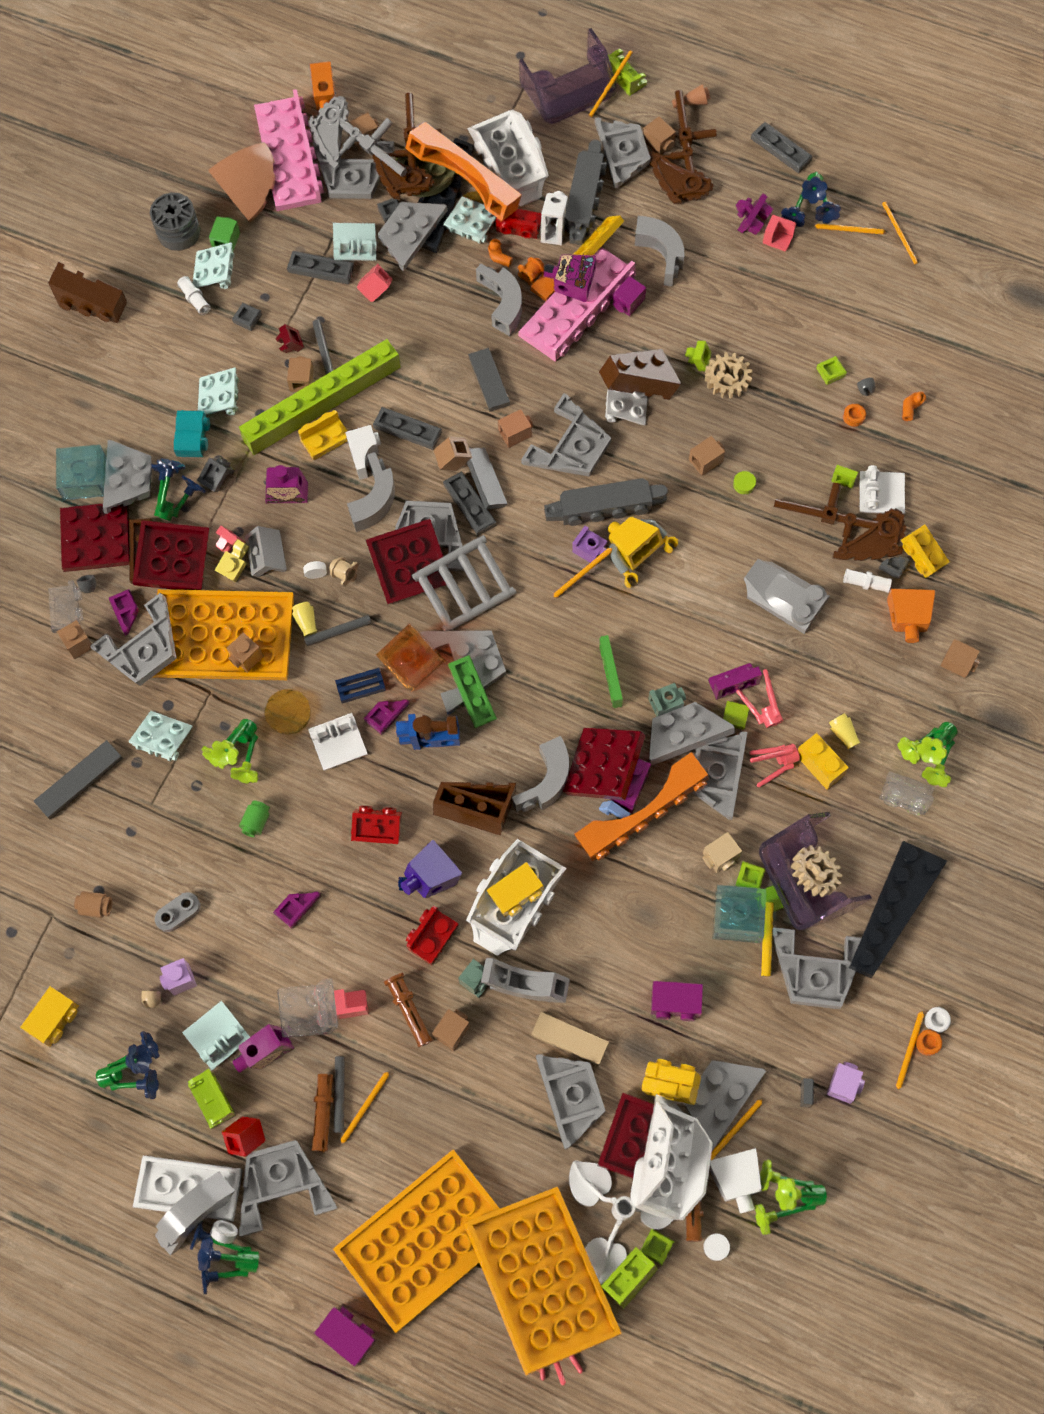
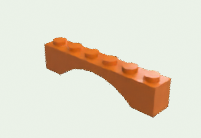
M424 122L409 132L405 149L421 161L444 166L464 177L479 193L484 202L485 209L500 221H503L517 211L522 196L521 193L428 123Z
M691 752L672 765L663 789L645 808L621 819L609 821L593 820L574 835L592 862L596 859L600 861L609 855V850L615 845L620 847L630 839L628 836L635 831L640 833L649 826L648 822L654 818L658 820L668 813L667 809L672 805L678 806L688 799L687 795L692 791L698 792L702 790L709 780L708 773Z

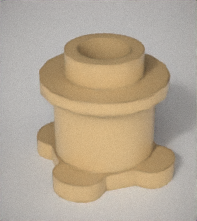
M339 557L331 562L329 567L330 575L333 578H340L342 580L341 585L347 586L348 583L356 580L359 564L353 562L351 565L346 562L345 558Z

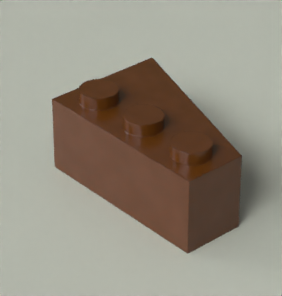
M58 262L48 282L58 305L67 311L74 310L84 316L91 315L97 317L104 322L118 323L127 304L123 291L98 279L96 282L83 277L84 273L77 271L75 274L64 269L65 264Z
M662 349L610 355L599 371L608 390L631 394L634 391L643 392L645 396L649 397L655 394L663 396V399L670 400L681 385Z
M441 782L433 801V815L501 836L513 803L512 797L516 794V783L494 785V783L486 782V785H473L471 782Z

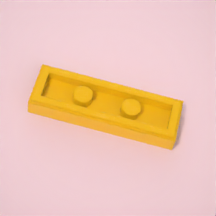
M619 215L607 217L573 255L593 256L623 224L624 220Z

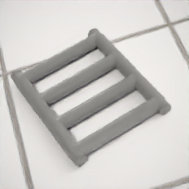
M484 535L412 574L413 579L416 582H420L444 624L442 626L443 631H451L517 593L513 587L509 586L485 544L487 540ZM477 548L502 592L490 598L466 554ZM457 559L483 602L472 609L446 566ZM439 570L463 614L453 620L449 617L427 578L428 575Z

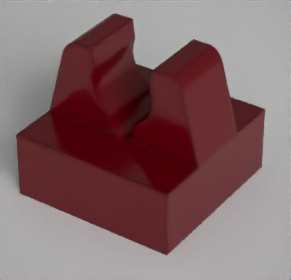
M287 324L279 327L280 333L276 337V341L281 344L284 343L279 348L280 351L284 353L294 350L299 352L304 348L297 329Z

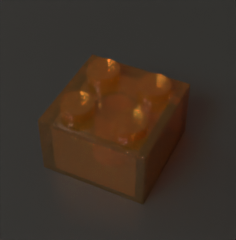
M410 623L376 654L403 687L412 692L446 661L423 634Z

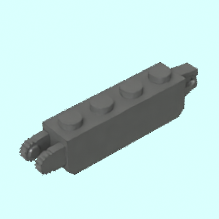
M597 139L589 143L588 151L578 153L565 214V230L570 233V244L582 245L585 236H589L590 228L595 227L596 215L593 214L594 210L598 211L600 198L597 195L602 193L603 189L601 175L605 176L607 163L604 162V154L601 153V143Z
M640 478L563 491L560 495V501L544 505L546 521H563L564 525L577 526L582 522H600L612 517L620 519L631 514L643 515L651 511L652 506L662 505V503L666 502L668 489L663 484L649 486L647 480Z

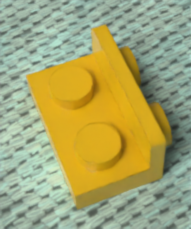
M336 410L323 414L318 420L307 423L298 430L300 440L313 460L348 442L345 433L347 429L339 419Z
M926 525L921 526L901 539L904 551L911 555L915 561L917 571L923 574L925 578L950 562Z

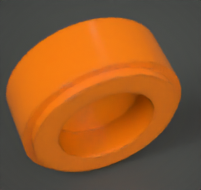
M859 404L848 405L843 413L844 422L852 427L860 426L866 417L864 407Z
M934 1030L922 1031L916 1040L918 1051L926 1056L935 1055L942 1047L941 1036Z

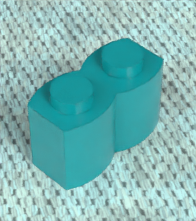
M177 411L174 435V452L177 457H203L204 451L208 450V439L205 438L206 431L210 429V420L206 418L204 411Z

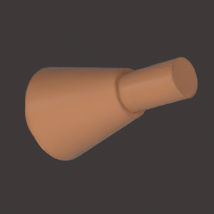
M703 84L684 95V103L687 106L708 105L707 100L711 99L708 87L704 88ZM676 99L672 100L673 108H677Z

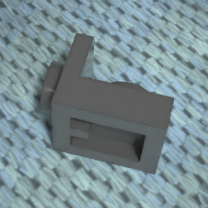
M209 457L197 481L212 491L218 492L228 473L233 474L235 469L230 467L231 463L222 457H218V459Z

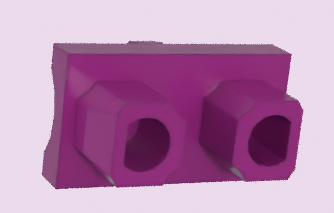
M764 193L761 194L760 198L753 205L751 204V198L737 202L738 217L742 218L745 215L744 220L737 229L739 232L743 233L745 230H748L756 235L763 227L764 223L758 220L756 215L766 220L773 210L765 202L768 196Z

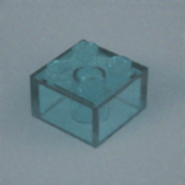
M101 445L56 449V489L63 500L104 496L107 457Z
M717 885L714 901L712 939L761 943L764 938L766 889Z

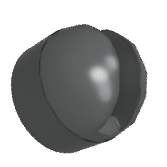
M871 377L859 381L857 387L862 395L868 396V391L871 394L874 393L876 384L874 378Z
M85 575L77 579L78 587L82 592L91 593L95 590L97 584L94 575Z

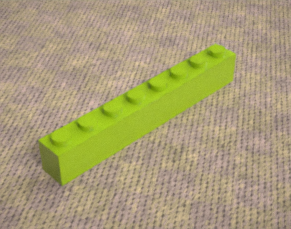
M388 339L380 342L239 426L243 441L253 455H256L400 369L398 352Z

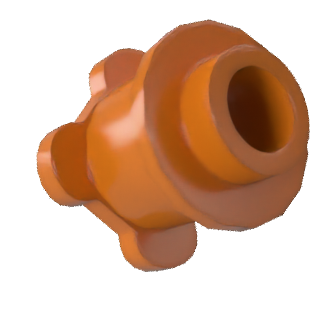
M529 257L524 266L520 264L517 267L519 270L518 276L530 286L539 275L544 273V264L536 257Z

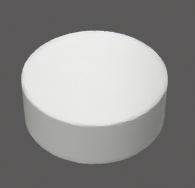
M320 561L309 562L303 567L306 578L316 579L327 574L326 564Z
M935 1007L926 1013L924 1022L928 1030L942 1033L950 1026L951 1018L945 1009Z
M226 1220L214 1222L210 1231L211 1236L216 1241L224 1244L233 1243L238 1233L236 1226Z
M712 1234L706 1238L703 1248L709 1259L719 1261L728 1255L730 1244L725 1236Z

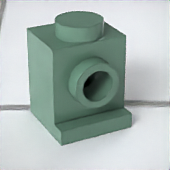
M673 683L655 691H649L648 700L656 717L683 707V701L686 700V696L682 687L677 688L676 684ZM672 695L673 698L667 700L665 697Z
M473 959L458 979L463 987L479 998L489 985L481 983L484 966Z

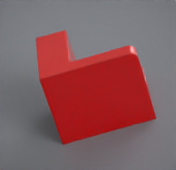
M242 1116L222 1131L228 1154L246 1157L266 1140L260 1119Z

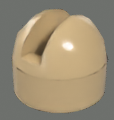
M142 991L141 999L143 1005L148 1008L157 1007L161 1001L162 992Z

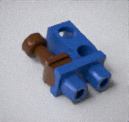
M408 714V721H396V734L399 737L400 745L412 744L414 750H420L421 746L427 748L460 746L459 722L456 716H448L447 721H432L427 715L416 718L415 714Z

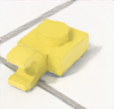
M237 540L233 546L232 554L225 551L215 571L237 582L247 564L242 558L248 551L249 546Z

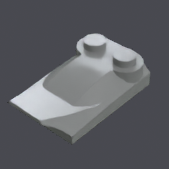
M757 559L744 578L747 587V599L803 634L806 633L830 598L822 586L811 585L773 562Z

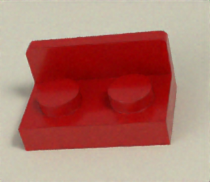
M517 209V211L503 221L496 218V232H501L505 235H518L527 239H537L541 227L542 213Z
M359 806V809H355L352 813L351 841L399 844L402 812H397V809L392 807L373 810L372 806Z
M434 905L430 910L426 909L419 920L421 924L416 930L412 929L406 938L408 942L406 944L407 949L430 965H433L459 926L457 922L438 911V908Z

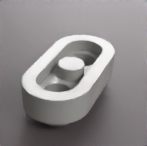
M189 892L179 895L157 911L155 924L164 932L176 930L198 914L201 907L199 899ZM185 901H190V906L184 908L183 903ZM170 915V920L163 922V917Z

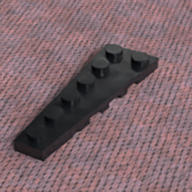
M458 138L453 140L454 144L470 156L473 155V144ZM455 173L453 181L445 190L432 196L420 197L417 202L444 204L447 206L446 214L422 245V248L438 253L446 231L444 223L453 211L464 177Z
M905 841L901 843L849 969L869 978L873 977L944 868L947 860Z

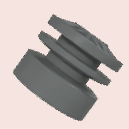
M173 192L163 194L155 199L150 208V217L157 238L163 247L169 250L181 251L193 246L199 239L201 230L191 200L181 193Z

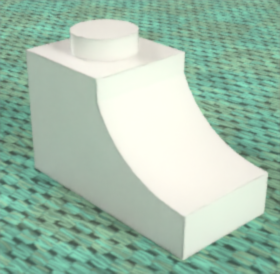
M371 425L345 432L359 480L368 478L367 454L373 452L376 455L379 454L377 446L381 445L378 432L373 433Z

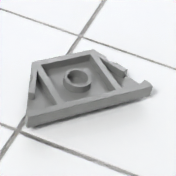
M595 118V126L614 187L618 188L650 164L651 158L640 125L625 124L615 120L614 123L602 122V118Z
M401 202L379 231V239L383 245L387 246L388 252L399 263L401 270L404 271L446 214V205Z
M108 440L103 499L104 513L111 512V508L123 504L125 507L136 500L150 497L152 457L150 455Z
M696 702L652 719L650 764L653 766L734 734V726Z
M740 732L739 735L728 738L723 737L696 748L695 757L708 773L709 780L702 790L698 792L694 790L691 793L729 820L733 818L747 732Z
M540 1054L535 1055L564 1149L567 1150L605 1113L590 1062L571 1061L565 1058L546 1057Z
M712 1060L703 1072L696 1103L694 1105L684 1103L690 1115L698 1119L713 1143L712 1150L766 1070Z

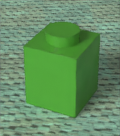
M217 216L209 235L211 246L216 247L232 243V250L234 251L240 235L237 221L229 217Z

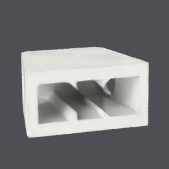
M561 191L546 195L541 214V243L562 245L568 197ZM553 219H557L555 227L550 224Z
M756 1148L711 1160L709 1170L724 1201L736 1199L740 1214L755 1210L751 1195L761 1192Z

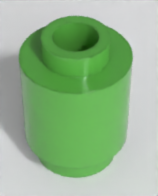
M253 800L251 805L247 806L239 824V827L242 829L241 832L253 838L255 835H261L270 815L268 812L270 807L262 802Z

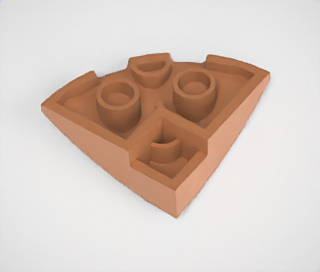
M265 142L241 149L208 170L249 222H252L267 204L266 197L269 190H273L276 178L273 172V163L275 161Z

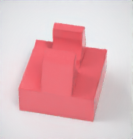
M220 526L216 531L221 536L216 547L222 552H230L237 540L245 543L240 537L223 526Z

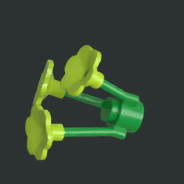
M242 719L226 740L222 742L214 741L212 748L203 746L201 749L203 751L202 755L213 766L224 769L228 763L234 765L238 760L237 755L239 752L234 744L237 741L244 744L250 742L242 767L231 768L230 773L231 778L242 783H256L258 781V773L251 770L252 764L250 761L255 742L258 739V736L255 734L258 729L257 725L249 719Z
M943 722L938 728L934 727L930 733L919 741L915 740L913 742L906 737L900 739L897 746L905 760H910L912 764H917L919 759H922L926 763L932 762L936 765L935 768L926 767L925 771L921 774L924 779H927L929 784L947 787L948 783L951 782V777L944 771V764L951 748L955 744L953 739L958 734L957 728L952 723Z
M764 1160L762 1170L760 1171L761 1191L768 1189L769 1182L778 1183L775 1197L783 1211L766 1213L762 1204L755 1205V1217L758 1226H760L761 1233L769 1235V1224L777 1221L778 1218L806 1210H815L816 1206L825 1205L827 1192L824 1185H814L813 1181H802L781 1176L780 1173L772 1172L771 1160ZM795 1185L803 1186V1188L800 1191L795 1187ZM800 1198L803 1203H806L805 1205L796 1207V1200H799Z

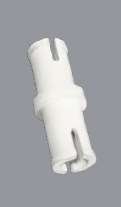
M184 276L180 278L177 284L186 295V300L193 304L200 315L207 314L211 306L203 298L201 290L193 285L189 277Z
M846 569L843 583L862 586L865 590L871 588L885 591L886 593L889 592L892 579L872 575V572L862 573Z

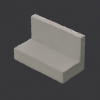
M257 526L245 535L246 545L249 546L248 556L252 576L260 577L268 570L281 572L287 570L280 530Z

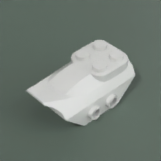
M510 110L467 128L475 142L476 152L478 155L481 154L484 159V166L522 194L519 206H524L542 197L543 184L549 174L541 152L540 140L538 137H534L530 122L528 120L525 121L521 113Z
M517 839L506 850L500 860L498 858L494 860L489 869L491 871L490 876L487 880L483 879L476 890L479 893L466 919L473 929V941L497 956L510 949L516 951L530 926L533 925L535 927L542 916L540 910L544 904L548 906L555 895L552 891L566 868ZM527 862L544 885L545 890L542 891V896L535 902L531 903L528 901L522 905L523 909L517 915L504 917L488 895L487 889Z
M657 1094L655 1095L645 1155L639 1158L635 1165L631 1200L637 1209L659 1217L683 1220L706 1194L713 1143L698 1119L683 1113L675 1102Z

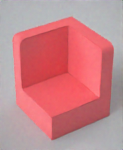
M772 215L765 230L763 244L787 251L795 233L796 223Z
M377 264L360 279L357 289L370 302H373L389 288L393 278Z
M344 989L334 990L336 1013L339 1019L369 1014L365 990L347 993Z

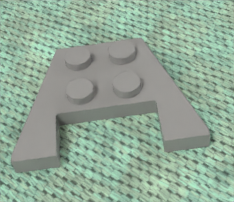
M313 141L330 198L372 199L380 182V176L377 174L376 164L373 159H341L340 166L335 169L327 161V157H324L320 152L316 142ZM394 141L377 142L380 146L379 148L385 153H392L394 151Z
M564 393L555 406L554 413L572 421L552 454L531 444L521 459V464L590 476L611 443V437L596 422L590 420L583 413V410L578 405L576 406L570 400V397Z
M406 501L395 530L431 519L440 547L449 548V553L462 547L451 503ZM458 559L448 564V570L464 571Z
M161 593L144 605L154 622L118 649L108 634H105L90 645L94 651L139 686L177 659L167 600Z
M492 631L420 632L426 654L450 647L454 661L470 655L484 690L506 675V670ZM458 688L441 693L447 715L453 713L457 707L464 703Z
M773 927L772 937L790 1003L841 1009L856 972L849 969V966L861 938L845 937L843 960L794 954L795 930Z
M297 1140L251 1152L246 1157L244 1196L241 1207V1226L239 1227L240 1237L264 1231L258 1204L309 1190L315 1216L338 1210L336 1203Z

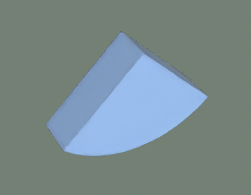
M612 800L602 802L599 807L601 812L606 815L612 813L618 819L630 815L628 811Z

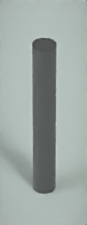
M314 320L312 323L325 374L327 375L333 371V366L321 321Z
M369 615L306 636L304 639L308 646L371 624Z
M343 1056L335 1057L334 1133H344L345 1057Z

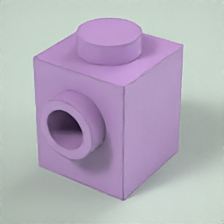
M184 958L160 968L163 974L159 976L164 990L168 989L173 995L197 986L190 965Z
M839 1063L835 1067L826 1095L851 1104L855 1099L856 1093L860 1095L865 1083V1080L861 1079L863 1072L857 1070L858 1066L852 1063Z

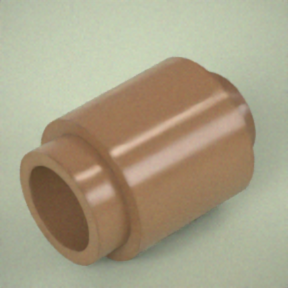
M82 891L80 895L76 896L74 908L78 911L79 915L103 918L110 915L113 901L112 897H107L106 894Z

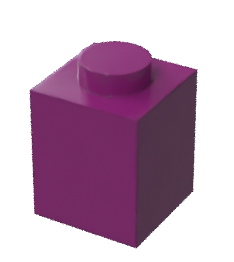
M629 276L613 293L614 307L619 312H624L631 316L645 300L646 287Z

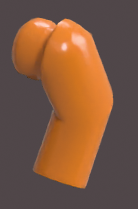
M492 239L490 245H488L491 260L510 267L513 257L503 254L500 247L501 242L498 239Z
M915 392L904 399L902 419L904 421L913 420L914 409L926 401L924 392Z

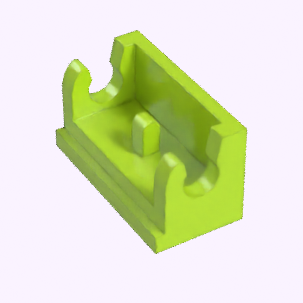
M621 49L605 56V71L611 77L614 76L625 58L621 55L623 53ZM628 62L615 80L629 96L647 85V80L644 79L646 75L644 73L639 74Z
M207 1069L188 1081V1086L210 1129L235 1116L213 1071Z
M635 1247L601 1287L624 1309L658 1269L646 1255Z

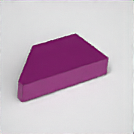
M130 589L109 597V601L125 636L129 634L139 612Z
M407 699L394 702L380 701L363 719L382 735L410 703Z
M318 891L305 894H289L273 913L292 929L321 897V894Z

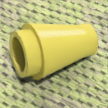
M302 602L293 606L292 615L302 630L304 637L317 633L313 606H310L309 602Z
M845 713L829 722L832 727L830 730L846 745L847 749L860 743L851 718H848Z

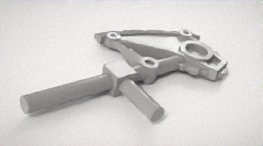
M334 96L329 103L323 104L324 107L320 108V114L316 119L312 115L308 121L311 133L314 134V141L319 146L320 152L324 157H327V161L335 169L340 166L342 154L349 150L356 141L360 142L361 147L371 156L373 154L376 155L400 176L403 177L407 174V170L379 148L380 146L377 144L393 124L388 118L384 120L371 137L368 134L364 136L357 127H353L347 122L349 111L347 110L348 102L341 96ZM342 129H344L351 136L341 149Z

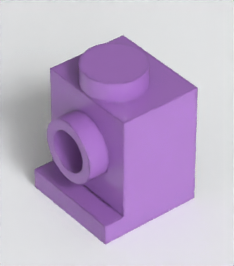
M584 526L572 543V552L591 563L607 549L608 541L590 531L587 526Z

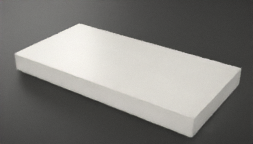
M143 1156L133 1207L168 1212L193 1188L220 1172L235 1192L225 1206L206 1218L234 1221L243 1170Z

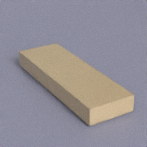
M542 1012L531 1033V1036L598 1066L609 1044L608 1041Z

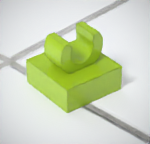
M697 341L696 348H687L685 357H689L688 363L695 364L698 371H705L706 366L709 364L711 351L706 341Z

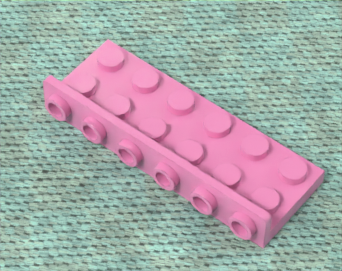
M297 89L293 90L294 97L254 105L261 140L269 147L275 161L273 163V172L276 178L272 192L277 211L321 203L320 194L324 193L321 180L317 181L316 178L320 176L318 164H313V160L316 159L314 146L309 147V143L312 142L310 129H305V126L309 125L307 114L301 111L305 109L303 96L298 97Z
M600 247L593 255L596 256V270L587 302L579 301L555 291L518 332L519 337L556 362L560 356L566 355L574 341L577 342L581 338L587 326L591 327L594 324L597 315L608 308L610 301L613 299V293L629 276L634 279L636 275L635 262L631 261L629 264H626L603 247Z

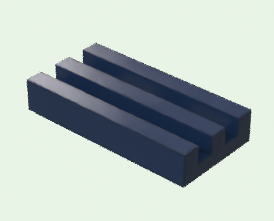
M380 668L335 680L342 704L386 691ZM379 683V686L344 695L345 692Z

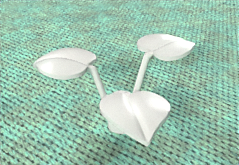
M575 1160L571 1165L569 1173L570 1188L575 1199L588 1207L594 1206L599 1198L604 1202L612 1203V1215L617 1219L608 1241L603 1238H595L585 1247L600 1284H603L627 1257L624 1246L613 1243L622 1221L628 1220L636 1211L641 1212V1220L646 1226L652 1229H662L668 1226L674 1219L655 1216L639 1210L633 1205L631 1198L626 1196L619 1199L605 1197L604 1194L609 1192L612 1184L609 1172L597 1166L598 1164Z

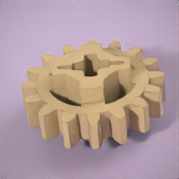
M725 352L722 358L717 354L715 361L710 359L709 366H706L704 380L708 382L707 388H714V395L720 392L721 398L728 394L729 398L732 399L735 393L740 397L741 392H747L748 385H751L753 371L749 369L750 363H743V356L737 359L736 353L729 357L728 353Z
M810 845L808 848H802L793 857L794 863L791 865V868L796 871L792 876L799 878L797 885L803 884L805 892L811 890L813 896L819 893L821 897H824L827 894H832L841 884L839 880L842 878V874L837 872L841 867L834 864L836 858H830L828 850L823 853L820 846L814 850L813 846Z

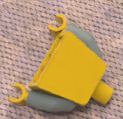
M629 517L622 524L614 521L608 527L611 543L609 548H612L610 553L611 560L619 573L624 574V584L627 588H631V584L627 580L628 578H633L638 583L637 574L630 572L628 569L634 570L663 543L664 551L667 553L673 552V548L668 543L673 544L675 547L678 546V539L673 536L668 537L667 532L654 520H639Z

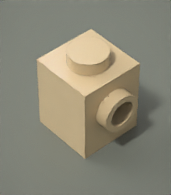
M729 832L704 847V856L702 858L705 864L710 869L713 868L716 873L722 869L725 872L736 864L735 860L740 858L742 850Z

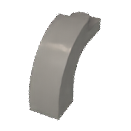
M638 216L635 246L653 248L663 255L666 261L664 286H672L673 278H678V270L683 269V242L678 233L667 223L652 217Z
M480 264L476 269L477 282L496 292L502 299L500 305L491 315L492 327L510 337L517 328L522 315L520 286L515 277L505 268H502L497 273L492 267Z
M375 452L367 454L368 463L375 480L373 489L364 498L347 503L356 532L367 529L383 519L390 510L394 500L395 486L391 468H385L383 460H378Z
M561 736L539 745L541 757L547 767L546 776L536 787L512 797L516 812L520 810L523 812L534 808L536 803L539 804L541 810H544L557 801L563 793L569 774V756Z
M486 958L481 983L489 985L492 990L516 997L544 1002L566 1003L570 979L555 972L524 970L494 958Z
M220 1172L212 1175L188 1192L157 1224L158 1232L155 1237L169 1255L177 1252L189 1233L206 1217L225 1206L235 1192Z

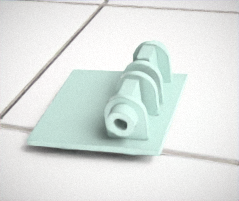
M461 197L445 221L444 226L451 233L461 235V237L466 235V239H470L472 236V240L481 244L486 243L488 238L486 233L496 217L487 211L483 204Z
M333 223L334 260L376 261L375 224Z
M232 243L197 251L193 285L196 288L218 283L220 288L227 289L231 285L230 275L232 274V263L235 255L232 250Z
M236 368L200 377L198 411H204L205 415L225 410L228 415L235 414L238 409L236 400L238 399L237 383L239 382Z
M150 711L129 740V743L135 746L137 750L146 751L151 755L154 753L156 757H159L161 754L162 758L170 762L172 760L176 761L179 756L177 749L193 726Z
M222 1001L182 1032L211 1070H214L239 1049L238 1046L250 1038Z

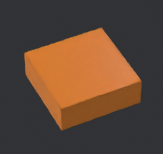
M543 273L530 286V291L546 302L555 292L554 279L544 277Z

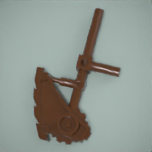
M677 90L675 91V99L680 126L678 134L680 147H683V151L672 152L669 155L654 154V151H651L649 155L651 158L650 165L654 168L652 171L655 178L659 180L658 183L661 189L666 192L667 197L673 204H682L680 200L682 198H687L688 201H693V199L699 200L701 196H707L713 190L714 184L712 179L705 177L703 172L694 170L693 149L691 145L692 140L717 137L716 128L691 132V127L688 128L683 91ZM668 159H684L686 169L670 162Z
M410 92L405 94L407 128H404V139L406 144L409 132L416 128L414 122L413 94ZM436 129L442 134V129ZM407 149L387 153L390 157L395 158L408 157V166L398 162L407 170V174L403 177L373 154L377 174L393 199H401L400 194H407V196L415 194L417 196L421 192H428L433 187L434 180L432 175L426 173V170L423 168L419 169L417 167V157Z
M839 483L832 484L828 504L824 509L775 499L774 507L819 517L822 518L821 522L834 525L835 521L845 524L842 546L839 547L838 551H834V559L849 560L854 558L853 561H864L871 558V560H879L885 556L889 558L902 554L903 546L899 547L897 545L900 543V539L905 537L904 532L907 529L906 525H904L905 515L902 514V511L891 508L889 511H885L884 514H877V518L872 520L856 517L853 513H848L847 515L838 513L836 505L841 489V484ZM853 526L869 529L847 543Z

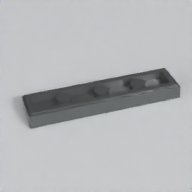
M106 740L34 800L35 804L49 819L53 818L123 759L122 756Z

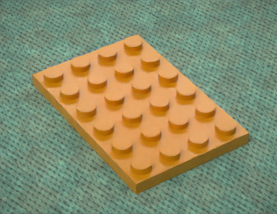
M158 589L157 595L161 593L167 600L177 659L152 678L288 681L293 619L292 607L294 606L293 592ZM242 633H245L260 647L264 656L248 673L241 667L237 668L228 659L230 655L227 647Z
M453 1149L335 1246L333 1250L393 1331L397 1333L479 1264L464 1224L467 1221L500 1208Z
M558 1186L467 1221L464 1224L526 1376L622 1334Z

